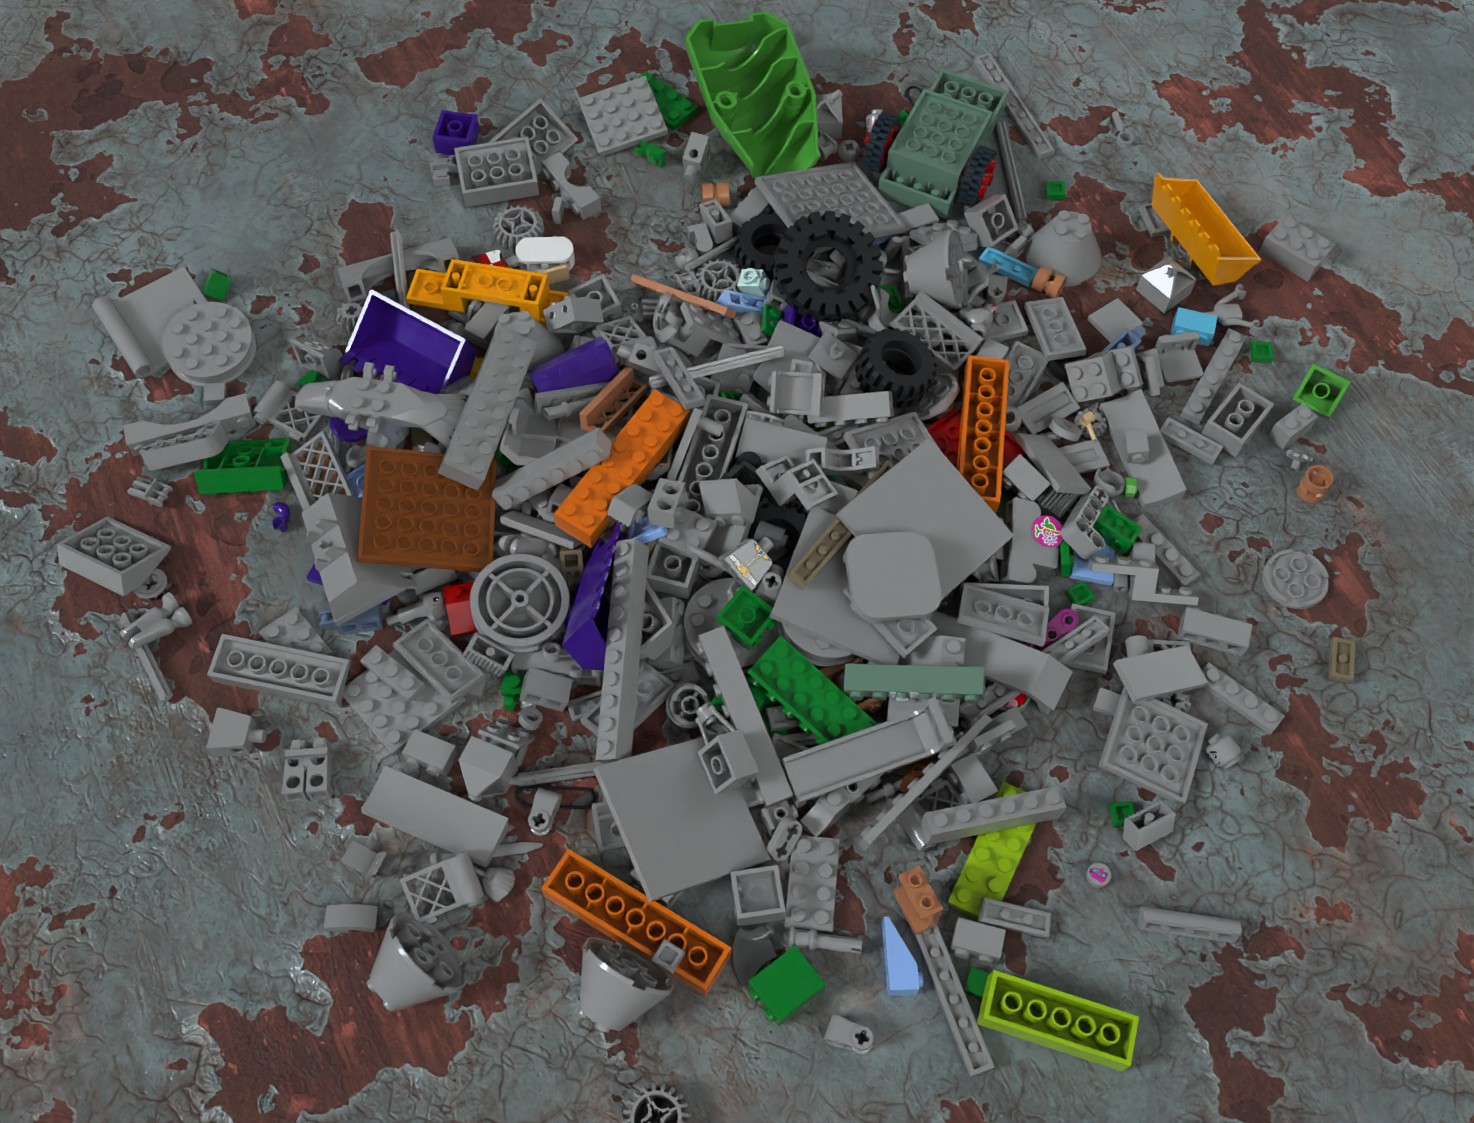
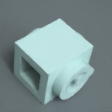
M742 269L737 287L742 293L765 297L767 289L770 287V279L763 269Z

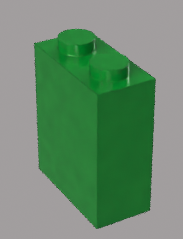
M794 945L748 981V994L755 1003L759 1001L765 1008L763 1013L771 1023L775 1021L780 1026L823 992L826 984Z

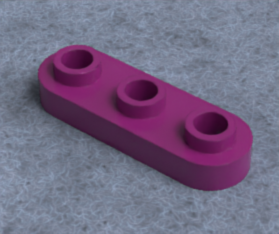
M1062 609L1049 619L1046 641L1043 647L1037 645L1038 650H1044L1074 630L1079 623L1078 614L1072 609ZM1066 616L1071 617V622L1069 624L1065 623ZM1053 630L1055 632V636L1050 639L1048 637V632ZM1028 642L1023 643V645H1026L1031 648L1033 645H1035Z

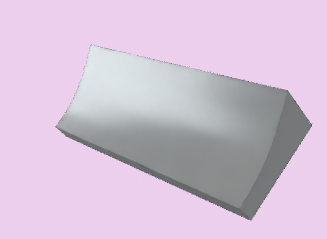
M1142 389L1121 398L1100 403L1099 410L1102 412L1103 417L1107 418V428L1128 477H1134L1137 480L1138 488L1136 495L1142 509L1182 500L1187 489ZM1146 430L1149 446L1148 461L1140 464L1127 463L1124 445L1125 431Z
M222 634L207 676L216 683L341 708L342 695L351 662L348 659Z
M384 766L372 792L361 808L362 814L454 854L467 850L471 861L487 867L509 831L507 817L388 766Z

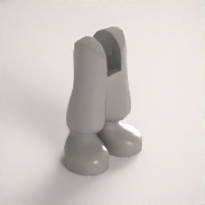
M528 533L506 535L499 540L500 548L511 554H530L537 557L542 556L543 559L556 558L560 555L559 544Z
M170 592L163 595L162 608H151L120 631V635L124 640H130L129 646L133 650L155 639L173 633L177 627H188L192 624L188 612L183 607L179 608L176 599Z

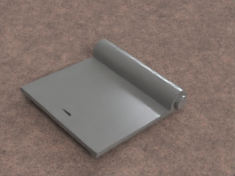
M183 266L114 302L106 296L98 297L93 302L92 308L137 378H145L169 366L162 350V337L170 320L183 309L194 305L195 302L198 304L207 302V300Z

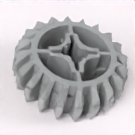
M518 204L515 208L512 206L508 210L504 208L503 213L498 212V216L494 218L493 233L499 245H502L504 249L509 247L513 251L516 249L518 242L525 237H543L544 223L538 211H535L533 207L528 209L525 205L522 208Z
M717 258L715 262L709 260L708 264L703 263L702 268H698L695 274L701 286L700 298L715 303L725 289L741 292L737 287L742 271L739 264L734 265L732 260L727 262L725 258L723 261H719Z
M652 1083V1091L649 1092L645 1085L642 1086L644 1093L642 1096L637 1091L633 1092L636 1102L631 1099L626 1101L627 1105L632 1109H623V1115L630 1118L622 1120V1123H636L637 1112L644 1103L648 1107V1114L639 1123H650L653 1120L651 1108L654 1109L655 1114L658 1113V1116H663L660 1119L661 1123H667V1121L672 1119V1116L677 1114V1123H688L683 1120L691 1118V1113L682 1112L689 1107L688 1102L679 1104L684 1098L683 1094L680 1093L674 1098L676 1088L672 1087L666 1093L665 1083H662L660 1091L657 1090L656 1083ZM653 1099L666 1100L674 1107L660 1109L655 1105Z

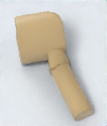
M1089 411L1080 418V424L1088 429L1092 441H1095L1097 437L1091 424L1095 421V416Z

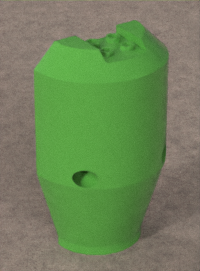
M768 12L751 13L748 16V20L724 22L721 24H717L715 18L698 20L685 37L686 52L712 124L749 169L752 178L755 180V177L812 168L821 156L818 147L816 93L789 24Z

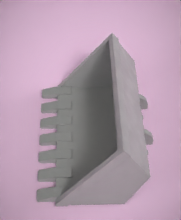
M327 493L304 510L302 516L307 530L306 539L311 544L314 553L315 568L320 573L334 622L337 626H340L405 589H416L417 584L415 580L402 578V576L412 574L411 567L357 562L362 498Z

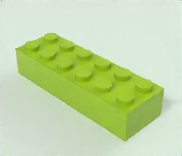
M993 970L987 976L977 1025L1122 1072L1131 1066L1139 1016Z

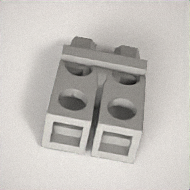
M326 738L314 739L313 748H306L305 740H292L290 750L285 752L286 760L281 793L287 802L308 801V797L311 801L332 799L331 772L333 756L329 751Z

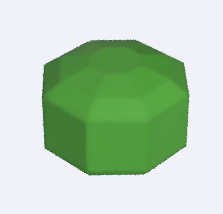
M1125 477L1126 485L1122 494L1125 497L1134 498L1138 488L1137 480L1134 477Z

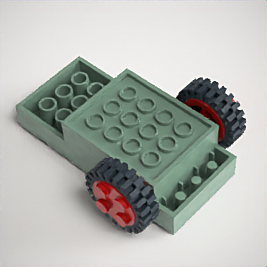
M941 69L930 90L923 89L901 130L899 129L900 117L882 112L878 119L875 120L871 134L868 133L865 138L864 144H866V148L863 153L864 161L862 163L863 168L878 174L883 172L878 186V192L881 196L912 208L929 203L937 217L946 220L957 199H959L960 203L971 207L977 205L981 199L985 198L987 186H991L994 175L991 174L997 165V162H995L997 151L985 146L1006 107L1009 91Z

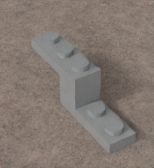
M1104 555L1089 558L1088 566L1092 572L1131 575L1128 594L1132 600L1198 606L1199 597L1191 588L1180 587L1179 589H1171V587L1166 585H1158V588H1156L1159 568L1150 559L1131 561L1127 557L1109 559L1108 556Z

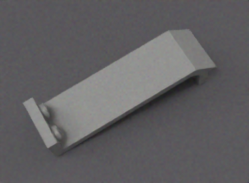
M937 611L928 617L938 628L931 636L943 635L966 638L963 667H984L985 679L1031 697L1037 702L1039 711L1048 715L1051 709H1055L1073 672L1049 654L992 632L957 623L956 618Z
M934 697L926 700L921 708L912 713L784 757L780 764L793 793L794 805L796 808H799L813 798L933 756L957 744L942 704Z

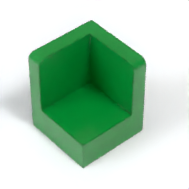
M211 268L203 287V293L223 300L231 283V276Z

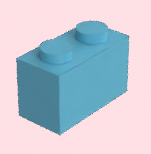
M1178 307L1173 319L1170 335L1197 331L1200 337L1197 344L1209 346L1214 336L1218 316Z

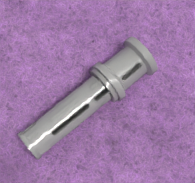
M790 926L788 948H792L795 945L808 948L809 951L815 950V948L861 954L862 938L817 933L815 929L807 931Z

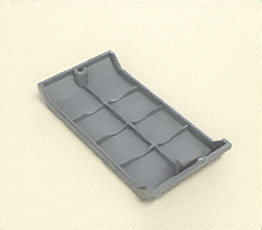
M516 397L506 424L500 451L514 464L527 465L589 432L581 429L579 413L572 414L568 418L560 417L546 421L543 413L536 414L533 407L524 398ZM620 418L605 433L607 438L612 442L630 419ZM604 423L595 424L594 426L601 428ZM673 445L648 475L647 480H655L670 470ZM588 468V469H586V470H584V471H582V472H586V473H587L590 468Z

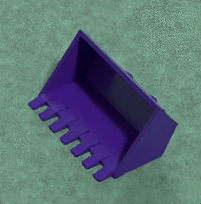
M371 289L346 348L345 355L340 359V363L348 365L353 360H357L358 362L353 366V370L358 373L363 371L365 362L374 363L373 369H377L375 378L381 374L384 375L385 366L391 365L395 367L393 372H397L395 382L405 384L420 391L441 394L440 390L464 376H470L477 350L463 337Z
M619 521L614 523L589 551L581 581L572 591V595L575 598L573 610L564 620L567 630L562 646L582 669L604 671L610 603L603 594V591L607 585V572L612 558L615 557L616 542L625 540L620 531L622 522L619 523Z

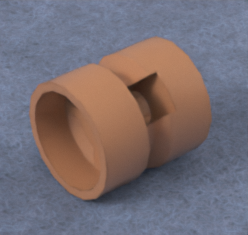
M717 182L716 185H713V183H702V202L717 199L722 207L730 206L728 182Z
M1042 265L1033 279L1031 288L1040 293L1045 291L1046 295L1051 298H1058L1065 286L1067 277L1058 272L1053 274V270Z
M1320 465L1310 467L1297 486L1298 496L1307 503L1321 501L1333 483L1331 471Z

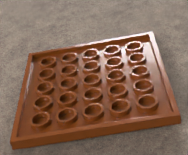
M367 446L357 562L481 572L488 564L493 562L495 499L492 497V492L496 482L497 459H492L484 482L478 490H475L438 474L445 455L443 453Z

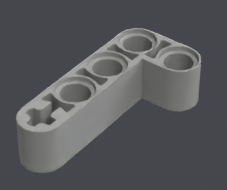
M214 420L205 424L198 433L148 444L142 447L139 453L148 470L152 471L215 456L223 451L229 438L221 421Z
M1096 485L1088 494L1080 497L1061 529L1062 538L1084 559H1089L1105 547L1104 539L1093 528L1094 523L1109 499L1107 491L1100 485Z

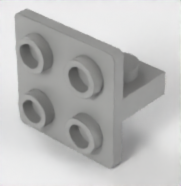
M1152 348L1135 354L1143 384L1125 389L1126 395L1142 389L1143 394L1150 396L1160 394L1159 388L1164 386L1158 350Z
M497 719L478 730V734L482 735L481 740L512 752L518 767L523 763L528 744L533 742L536 737L530 734L529 730L510 726L508 721Z

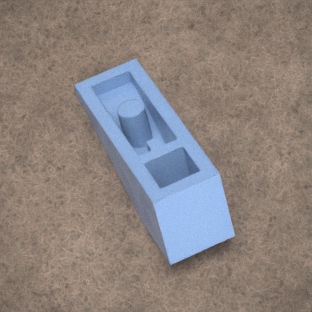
M725 289L715 303L736 312L735 317L751 311L762 314L764 297ZM717 314L718 317L728 318V317L722 316V315H720V314Z
M884 917L882 921L887 994L888 996L917 995L919 987H923L922 972H918L916 961L890 918Z

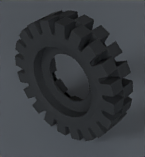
M817 211L810 213L807 218L803 216L787 229L777 246L773 259V264H775L773 276L774 280L778 279L776 287L780 295L786 294L787 297L784 301L791 308L794 305L799 307L797 313L804 317L809 313L812 314V320L820 322L824 318H828V322L838 321L841 317L847 319L853 316L856 311L859 312L872 298L871 286L874 285L876 289L879 287L882 278L879 275L883 271V261L878 260L882 255L879 246H873V242L876 239L872 233L868 232L865 234L862 231L865 226L858 220L855 224H852L850 222L851 216L842 213L840 217H835V211H825L823 215H820V212ZM819 247H832L844 255L848 263V274L843 283L836 287L827 288L816 284L810 278L806 262L813 250Z

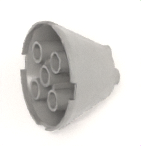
M1066 210L1060 211L1056 217L1035 232L1028 240L1025 249V259L1028 265L1037 269L1043 265L1053 270V274L1058 272L1066 276L1067 281L1064 287L1081 285V282L1092 279L1098 272L1102 260L1101 250L1089 222V217L1086 214Z
M956 228L948 229L915 252L906 255L905 264L907 271H904L903 277L904 282L909 283L910 294L917 295L920 291H923L936 302L960 309L966 305L968 270L963 268L962 258L966 257L961 236Z
M528 311L499 316L494 334L499 325L537 342L529 366L537 367L565 353L560 338L554 333H548L547 328L533 318Z
M398 912L391 918L371 970L370 979L367 981L369 989L377 993L383 1000L384 1006L392 1012L395 1009L403 1010L456 993L465 986L467 980L466 973L462 974L459 967L462 961L447 939L427 921L420 923L413 919L415 914L409 912Z
M589 937L583 945L580 1000L577 1012L582 1017L595 1021L597 1023L596 1027L606 1033H609L611 1029L621 1031L671 994L674 986L673 984L668 985L669 977L657 966L628 948L621 951L612 947V941Z

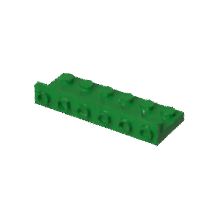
M782 636L747 671L750 675L748 680L757 688L760 685L767 690L765 695L773 703L778 700L784 706L781 710L791 719L795 716L801 721L798 726L807 734L812 731L818 737L815 741L819 745L878 725Z

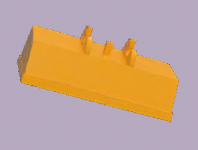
M1157 173L1153 182L1151 206L1171 231V242L1177 243L1179 241L1190 255L1189 265L1192 268L1198 266L1213 286L1237 281L1262 260L1198 179L1163 178L1160 173Z

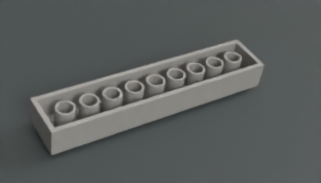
M711 394L707 395L701 416L721 423L724 427L719 437L696 428L678 479L680 482H685L686 492L689 493L687 505H683V508L707 517L699 487L700 481L720 480L726 471L729 473L737 453L746 411H748L747 403ZM657 541L647 569V581L655 591L688 599L700 562L658 545Z

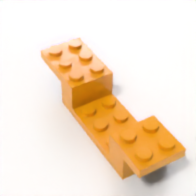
M451 259L447 273L417 269L406 296L407 304L463 313L469 299L517 306L520 312L528 311L533 318L546 326L543 310L550 307L553 302L563 301L564 297L569 296V293L550 290L548 274Z

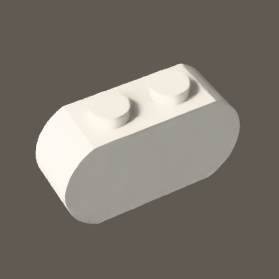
M525 237L518 242L515 249L519 268L524 271L537 272L565 264L568 265L570 271L575 263L573 244L566 237Z

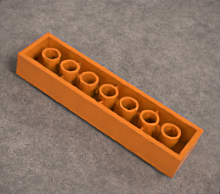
M969 355L964 374L957 470L996 514L1001 497L1010 360Z
M654 389L612 441L609 458L592 466L555 511V526L592 548L615 519L607 514L613 497L618 495V493L620 494V492L633 483L641 486L685 430L690 417V410H685L681 404Z
M570 849L565 852L541 888L545 898L652 963L651 959L664 939L679 947L686 954L671 976L705 997L732 955V947L656 901L649 903L646 895Z

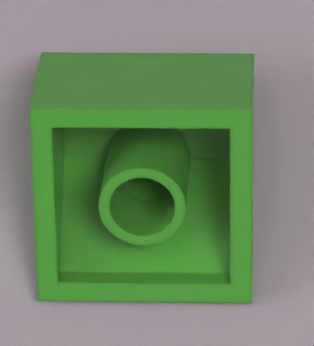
M1314 362L1292 400L1300 404L1304 403L1308 408L1330 418L1351 380Z

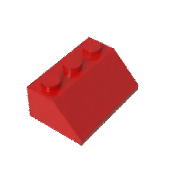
M474 582L444 587L445 604L452 637L478 633L473 622L470 606V595Z

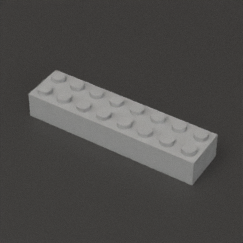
M499 325L492 337L438 474L475 490L479 489L487 475L536 349L537 342Z

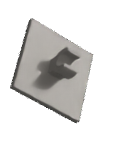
M825 331L808 358L841 381L858 354Z

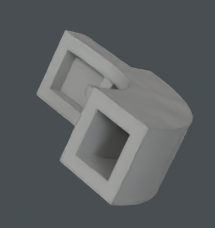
M876 446L851 450H835L826 447L805 450L806 462L814 459L825 475L861 474L866 470L879 469V448Z

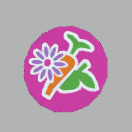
M1048 515L1036 518L1032 525V533L1039 544L1049 548L1055 547L1062 542V525L1057 519Z

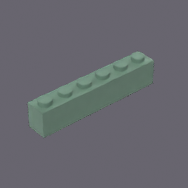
M845 664L844 692L851 699L861 700L863 697H872L874 700H886V697H894L898 701L918 698L919 701L926 702V700L936 697V699L949 703L955 702V699L965 700L967 703H978L979 700H984L985 670L984 667Z

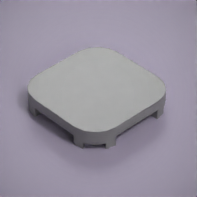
M902 531L863 534L856 536L850 541L843 555V563L846 564L852 599L850 606L853 613L856 612L868 624H876L878 621L919 618V621L927 619L936 611L942 600V591L934 550L925 536L917 532Z

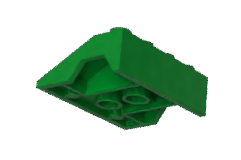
M291 438L228 441L221 453L203 459L202 470L194 471L199 494L215 495L217 493L235 494L246 491L256 493L265 490L273 492L284 490L288 474L280 456L286 452L290 453Z

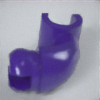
M278 501L274 504L273 509L281 517L274 518L272 525L274 529H277L280 525L281 532H285L287 530L286 523L290 518V509L288 505Z

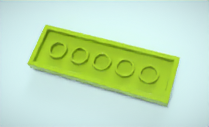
M1003 781L996 798L1025 793V791ZM1036 823L979 834L947 905L978 920L981 898L985 897L1002 901Z

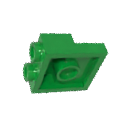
M744 585L740 587L715 618V621L731 632V637L747 650H750L752 646L757 648L764 639L761 636L765 630L770 632L777 623L775 619L769 617L772 607Z

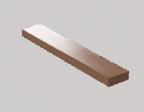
M634 274L631 276V282L661 294L670 292L672 298L689 304L695 303L700 308L731 319L736 315L734 310Z

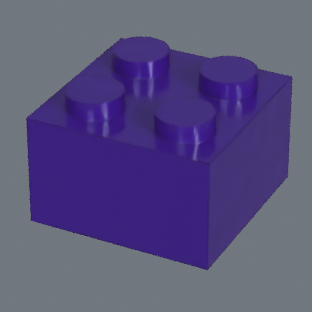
M442 110L433 134L436 153L455 155L454 148L476 145L480 133L478 115Z

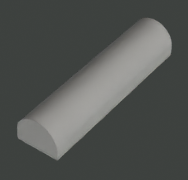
M1141 906L1138 916V929L1228 943H1235L1242 934L1241 922L1239 920Z

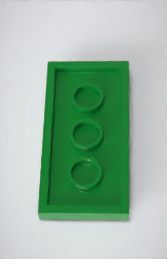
M647 71L638 77L646 76L665 125L672 131H675L698 112L697 105Z

